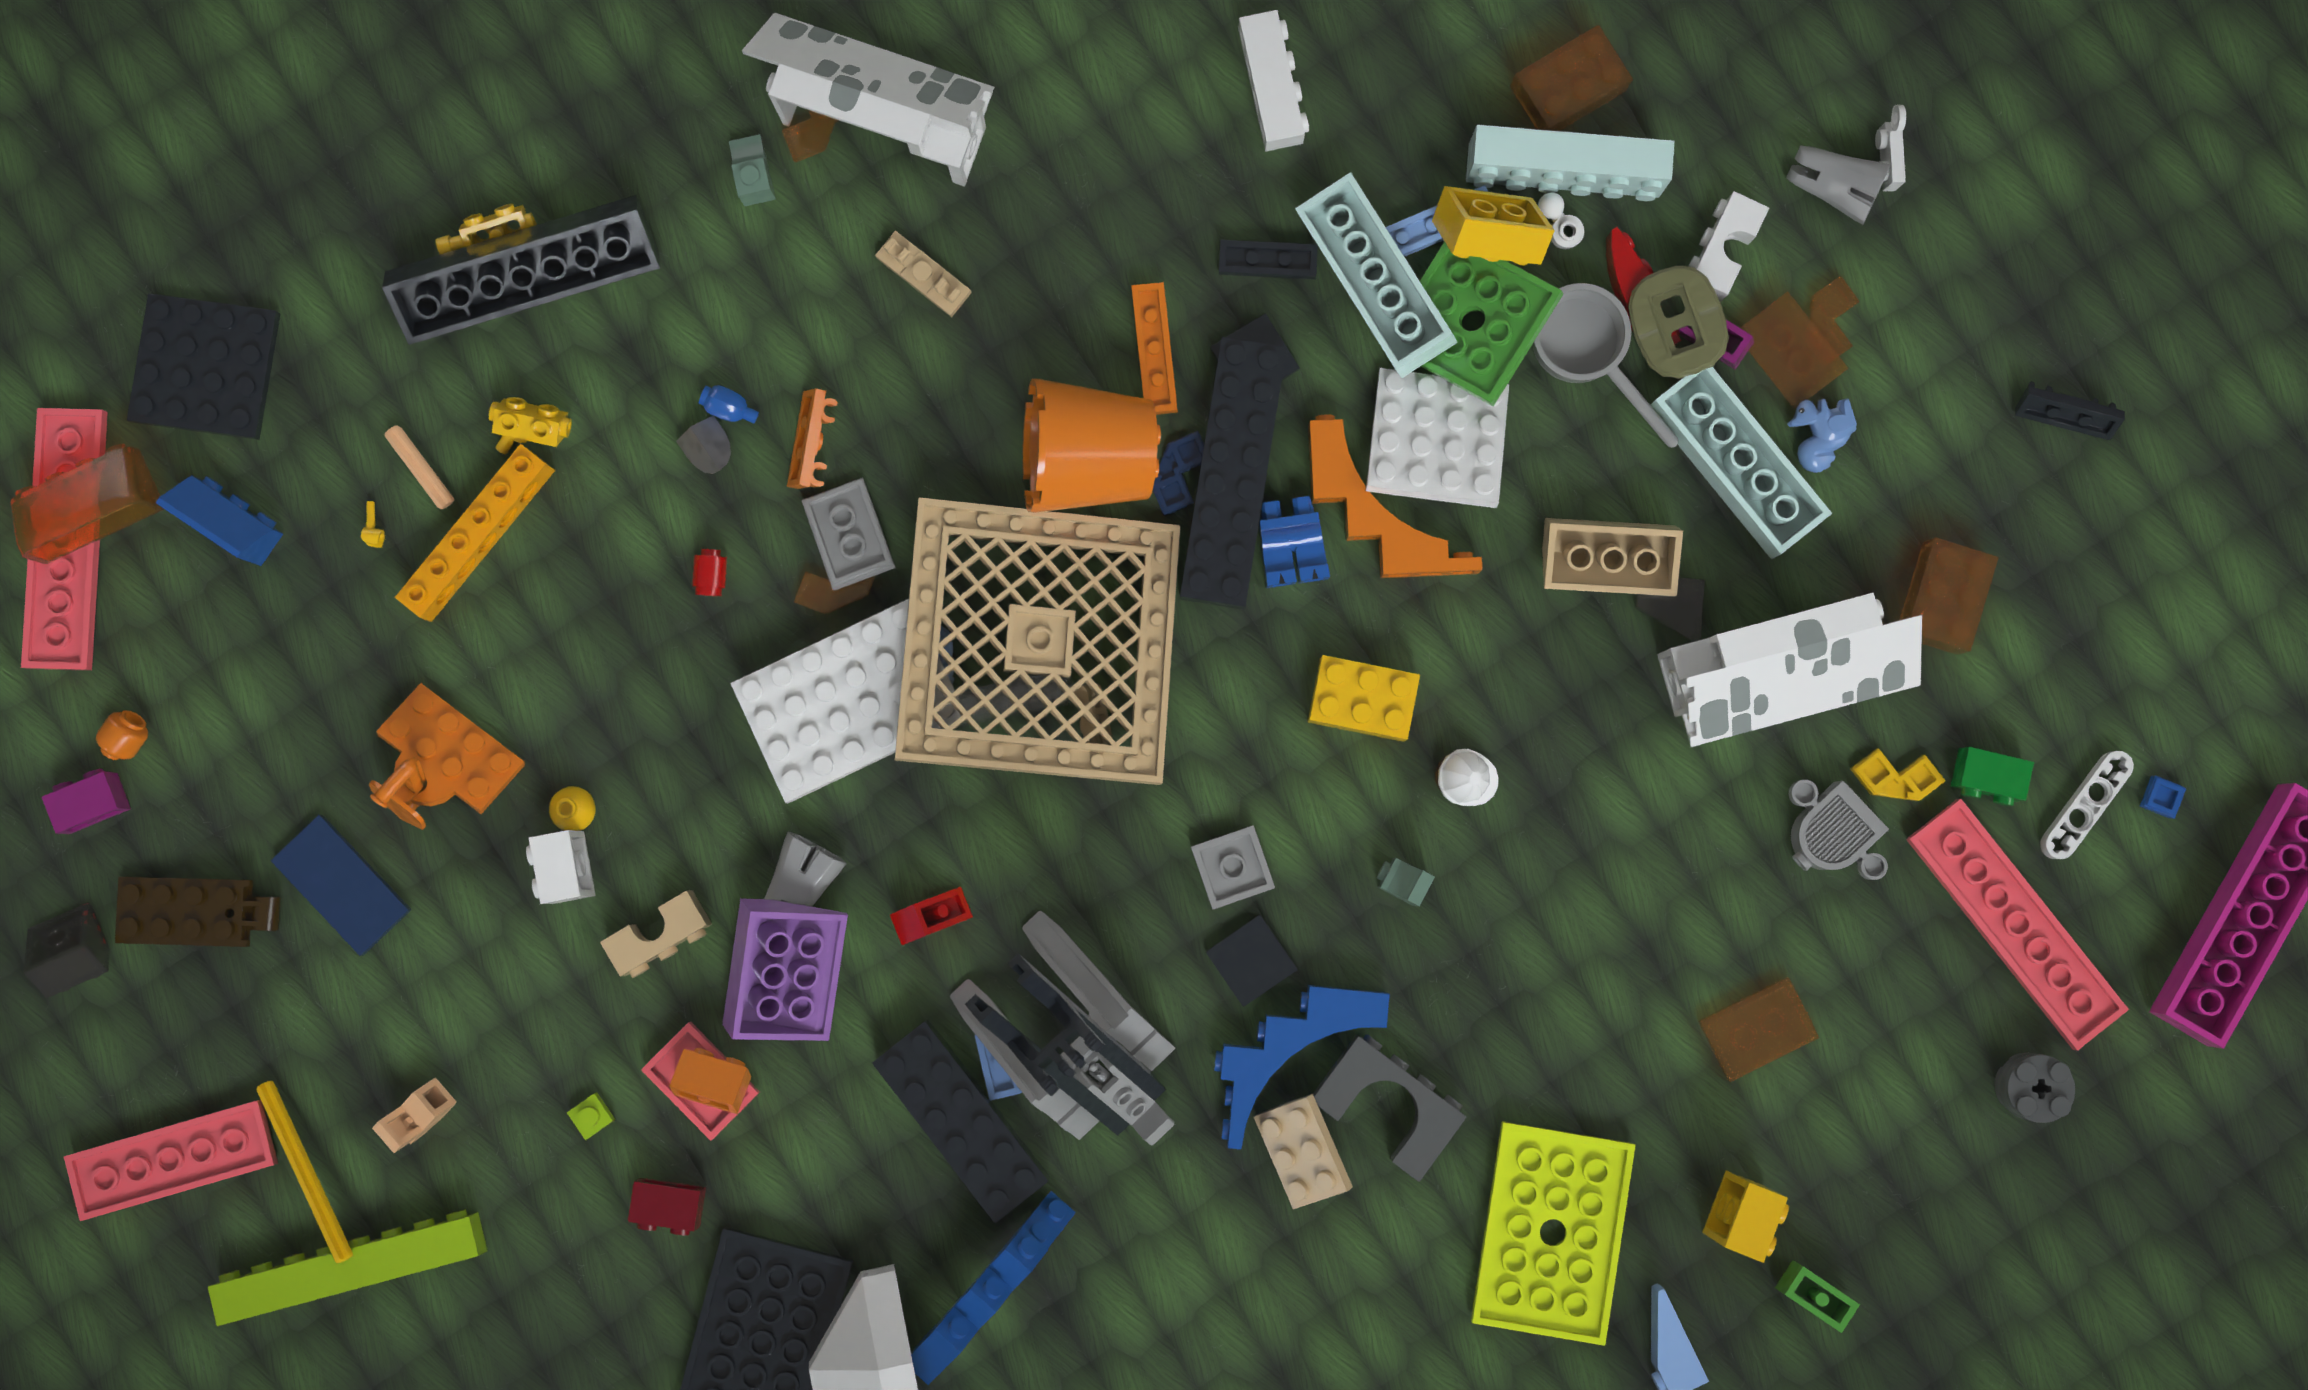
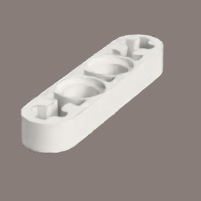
M2112 751L2100 757L2042 836L2040 847L2046 857L2065 859L2074 853L2130 777L2134 763L2127 753ZM2110 760H2120L2118 766L2122 769L2121 772L2111 773L2108 779L2099 776V774L2108 775L2113 768V765L2109 763ZM2093 783L2100 784L2104 789V796L2098 802L2092 800L2089 796V788ZM2074 809L2081 810L2085 815V822L2079 828L2074 827L2069 820V815ZM2066 831L2075 834L2074 837L2072 835L2064 837L2061 841V845L2064 847L2063 850L2053 851L2055 844L2052 842V839H2060Z

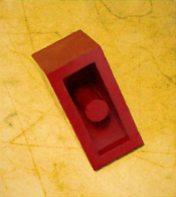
M961 887L890 914L901 945L918 940L973 917Z

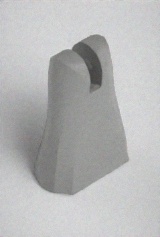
M1800 145L1795 160L1806 167L1792 165L1786 179L1863 225L1891 165Z
M787 832L772 881L764 899L813 907L846 865V862L841 857L793 832Z

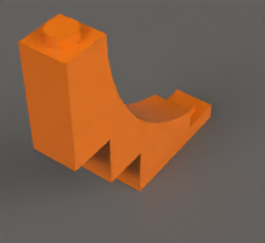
M1318 415L1315 417V420L1309 422L1308 437L1312 504L1344 502L1346 541L1379 539L1381 578L1479 574L1482 571V557H1473V552L1453 553V558H1449L1447 540L1430 536L1402 522L1386 510L1371 492L1366 491V486L1355 469L1348 451L1343 419H1335L1334 415Z

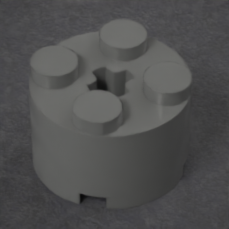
M2030 1052L2015 1054L2009 1058L2003 1067L1999 1068L1995 1077L1994 1086L1997 1099L2011 1114L2018 1118L2037 1123H2048L2068 1115L2071 1111L2075 1098V1082L2069 1067L2053 1057ZM2038 1085L2037 1090L2032 1092V1086Z

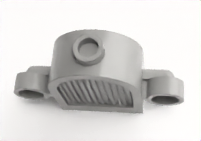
M1799 780L1790 786L1789 798L1791 802L1796 806L1806 808L1796 818L1791 830V843L1796 853L1792 858L1803 870L1807 871L1810 867L1819 870H1838L1848 867L1856 861L1858 863V871L1865 879L1878 880L1886 874L1888 870L1886 859L1880 854H1867L1866 851L1889 828L1844 781L1833 782L1819 796L1817 786L1809 780Z

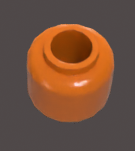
M124 710L122 712H113L107 717L96 734V741L101 747L102 754L112 760L131 759L139 752L147 740L149 732L145 720L140 715Z

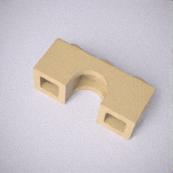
M686 890L658 907L665 922L664 931L658 939L654 941L646 939L636 924L624 927L600 942L620 977L630 974L632 978H635L650 969L647 963L659 957L663 961L677 953L678 949L676 946L685 940H688L689 944L707 935L705 928L712 925L693 890Z

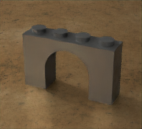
M1356 1034L1313 1092L1318 1107L1339 1121L1359 1092L1369 1084L1378 1081H1392L1405 1087L1414 1101L1415 1118L1411 1129L1389 1159L1420 1182L1467 1118L1460 1112L1463 1105L1448 1094L1442 1099L1433 1092L1436 1087L1435 1084L1421 1074L1417 1079L1406 1072L1409 1065L1393 1054L1390 1059L1379 1052L1382 1045L1368 1034L1363 1039Z

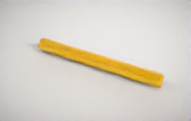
M264 1082L257 1086V1093L335 1262H344L353 1256L352 1250L274 1082Z

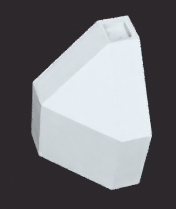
M894 1264L864 1270L858 1275L809 1361V1373L813 1390H918Z

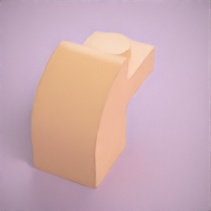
M435 1077L414 1091L399 1108L379 1120L372 1129L391 1151L395 1153L408 1143L411 1145L430 1130L450 1111L457 1101Z

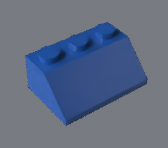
M191 475L160 496L156 501V504L235 557L262 566L283 535L282 532L274 528L277 523L262 512H259L256 516L247 510L250 506L248 502L235 494H232L229 498L221 492L223 486L208 476L201 480Z

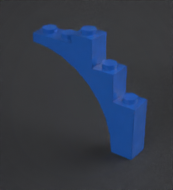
M1308 985L1307 992H1301L1300 1012H1305V1018L1265 1014V1022L1259 1021L1257 1041L1263 1042L1262 1047L1223 1044L1222 1051H1216L1214 1071H1220L1221 1080L1233 1081L1232 1086H1226L1224 1106H1230L1229 1119H1223L1221 1139L1227 1140V1147L1230 1149L1242 1148L1246 1123L1256 1098L1269 1078L1288 1058L1310 1043L1333 1033L1356 1028H1387L1390 994L1386 992Z
M1052 1191L1043 1198L1002 1250L911 1352L914 1372L927 1385L963 1351L977 1331L998 1311L1012 1291L1033 1271L1048 1251V1248L1076 1213Z

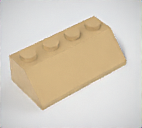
M1545 518L1542 547L1544 589L1677 596L1683 530L1675 525Z

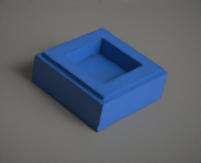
M2156 775L2151 776L2140 807L2167 818L2175 819L2186 788Z

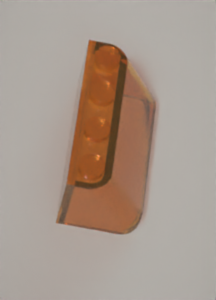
M117 444L109 447L105 451L106 454L96 459L87 458L79 461L75 465L76 468L66 473L57 472L45 478L46 482L38 486H27L15 492L16 496L11 499L16 544L21 556L25 559L48 564L164 510V508L156 504L160 494L140 450L134 447H126L125 444Z

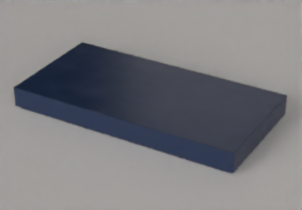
M318 815L271 860L359 956H364L411 911V908L323 815Z

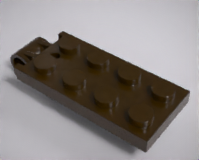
M118 877L115 943L250 947L251 930L279 931L281 897H253V880ZM232 909L234 910V916H233V917H232V915H231Z

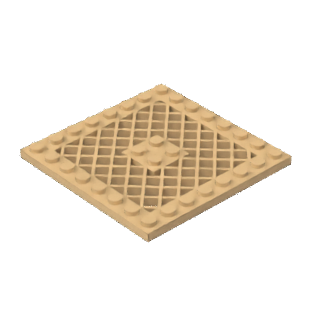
M919 497L894 760L1161 785L1163 783L1180 525L1051 511L1031 513L1023 508ZM949 536L958 537L948 545ZM973 539L989 540L991 542L980 549ZM965 541L975 554L962 563L952 550ZM1005 542L1024 545L1013 552ZM996 545L1008 557L997 567L986 556V553ZM1039 546L1056 547V549L1046 556ZM1029 548L1041 560L1030 570L1018 558ZM1071 549L1089 552L1079 559ZM1062 551L1073 563L1064 573H1061L1051 561ZM1104 553L1123 555L1112 563ZM1094 555L1106 567L1096 577L1084 565ZM1136 556L1144 557L1143 564ZM948 557L957 569L945 577ZM1127 558L1138 570L1129 580L1116 568ZM978 559L990 571L979 581L967 569ZM1013 562L1023 576L1011 585L1001 571ZM1044 566L1056 578L1045 588L1034 577V574ZM1077 569L1088 581L1078 591L1066 579ZM962 573L972 587L960 596L950 582ZM1109 573L1121 584L1111 594L1099 583ZM995 576L1005 590L993 599L984 589L983 585ZM1140 577H1142L1141 596L1132 586ZM1026 580L1038 592L1028 602L1015 590ZM1058 584H1061L1071 595L1060 606L1049 594ZM1091 587L1104 599L1093 609L1082 598V595ZM945 588L954 601L942 610ZM1124 590L1136 602L1126 612L1114 600ZM977 591L988 604L975 614L965 600ZM1010 594L1018 605L1010 604L1007 616L998 603ZM1043 598L1051 608L1034 607L1033 605ZM1074 601H1076L1077 604L1086 613V615L1083 616L1076 623V611L1064 610ZM1107 604L1119 617L1108 627L1096 614ZM959 605L968 615L969 619L957 628L948 618L947 614ZM1140 608L1138 628L1129 616ZM991 609L1003 621L992 631L980 619ZM1089 619L1101 630V633L1091 641L1079 629ZM942 620L952 633L939 643ZM1122 622L1134 634L1124 644L1112 633V630ZM974 623L985 637L972 646L962 632ZM1007 627L1004 648L995 636ZM1075 635L1084 647L1072 656ZM1105 636L1117 649L1106 659L1094 647ZM957 638L967 651L954 661L944 647ZM1138 640L1137 659L1135 660L1127 648ZM988 641L1000 653L989 664L977 652ZM1087 651L1099 663L1088 674L1076 661ZM939 653L949 666L937 675ZM1120 654L1132 667L1121 677L1109 664ZM970 656L982 667L971 678L959 666ZM1003 659V672L1014 673L1004 682L992 669ZM1072 667L1082 679L1069 688L1060 677L1070 678ZM1102 669L1114 681L1104 691L1092 680V677ZM952 670L964 682L953 693L941 681ZM1136 672L1133 692L1124 681ZM987 673L998 687L985 697L974 683ZM1027 674L1044 675L1047 677L1036 685ZM1020 676L1031 690L1018 700L1007 686ZM1051 680L1064 693L1053 703L1041 691ZM1085 683L1097 696L1086 706L1074 694ZM935 686H937L946 699L934 708ZM1118 686L1130 699L1119 709L1107 697ZM969 688L979 702L966 711L956 698ZM1002 691L1013 705L1000 715L989 701ZM1034 694L1046 707L1035 718L1023 706V703ZM1066 698H1069L1079 710L1068 721L1056 709ZM1100 701L1112 713L1101 724L1089 712ZM949 703L961 715L950 726L938 714ZM1131 705H1133L1132 725L1122 715ZM984 706L995 720L982 730L971 716ZM1016 709L1028 721L1018 732H1015L1005 720ZM1048 713H1051L1061 725L1050 736L1038 723ZM1081 716H1084L1094 728L1083 739L1071 726ZM933 719L942 729L932 728ZM1115 719L1127 731L1117 742L1104 729ZM966 721L975 732L957 731L955 729ZM1000 724L1008 735L988 734V732ZM1033 727L1041 738L1020 736ZM1066 730L1075 742L1054 739ZM1099 734L1108 745L1087 742ZM1131 737L1130 747L1120 746Z

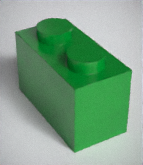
M1973 747L1959 748L1950 787L1961 789L1960 795L1981 799V794L1992 796L1993 803L2013 806L2014 802L2026 801L2034 762Z

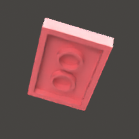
M688 1022L641 1071L712 1141L760 1091L751 1082L749 1083L738 1114L675 1096L669 1085L683 1049L694 1051L695 1048H702L713 1053L714 1058L726 1061V1057L692 1022Z

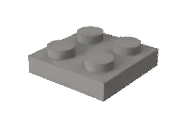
M1254 825L1191 847L1212 910L1275 888Z

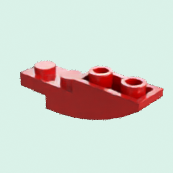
M1615 227L1606 238L1607 268L1613 293L1624 306L1630 319L1628 305L1632 290L1644 277L1653 274V270L1645 259L1638 257L1634 251L1635 245L1631 237L1626 232L1622 233L1618 227ZM1679 330L1674 331L1671 335L1675 346L1681 341Z

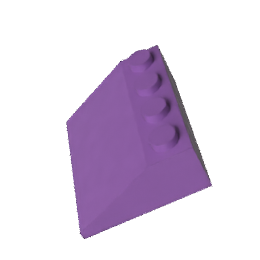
M740 898L722 1024L732 1039L829 1041L848 918L847 913L777 900Z

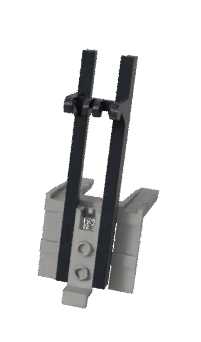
M1038 911L1022 929L1036 951L1086 1007L1089 1015L1082 1011L1019 953L1008 963L1020 975L1017 981L1043 1003L1065 1027L1043 1049L1012 1025L991 998L971 980L967 979L950 995V998L964 1021L1031 1104L1041 1112L1046 1113L1064 1130L1080 1140L1099 1121L1117 1136L1131 1125L1142 1139L1148 1144L1154 1145L1174 1126V1121L1155 1101L1166 1088L1151 1071L1175 1047L1130 1006L1059 925L1045 913ZM1100 1059V1061L1106 1066V1068L1110 1072H1108L1105 1068H1103L1099 1063L1096 1062ZM1088 1069L1090 1070L1089 1074L1097 1079L1098 1083L1085 1073Z

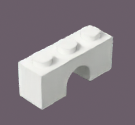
M1735 191L1727 200L1722 198L1713 214L1718 219L1713 229L1710 227L1706 229L1699 245L1704 247L1700 257L1694 256L1689 264V267H1694L1707 276L1720 302L1729 294L1742 265L1731 261L1726 256L1724 241L1734 239L1749 245L1756 237L1769 210V207Z

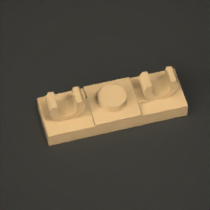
M894 231L875 255L879 261L951 318L972 293L968 287L897 231Z

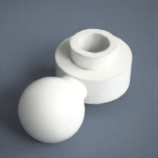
M1554 192L1544 194L1539 200L1538 207L1546 218L1553 221L1552 227L1555 231L1551 241L1561 249L1573 248L1583 239L1584 226L1582 222L1573 215H1564V200L1559 194ZM1564 226H1570L1573 229L1572 237H1567L1564 234Z

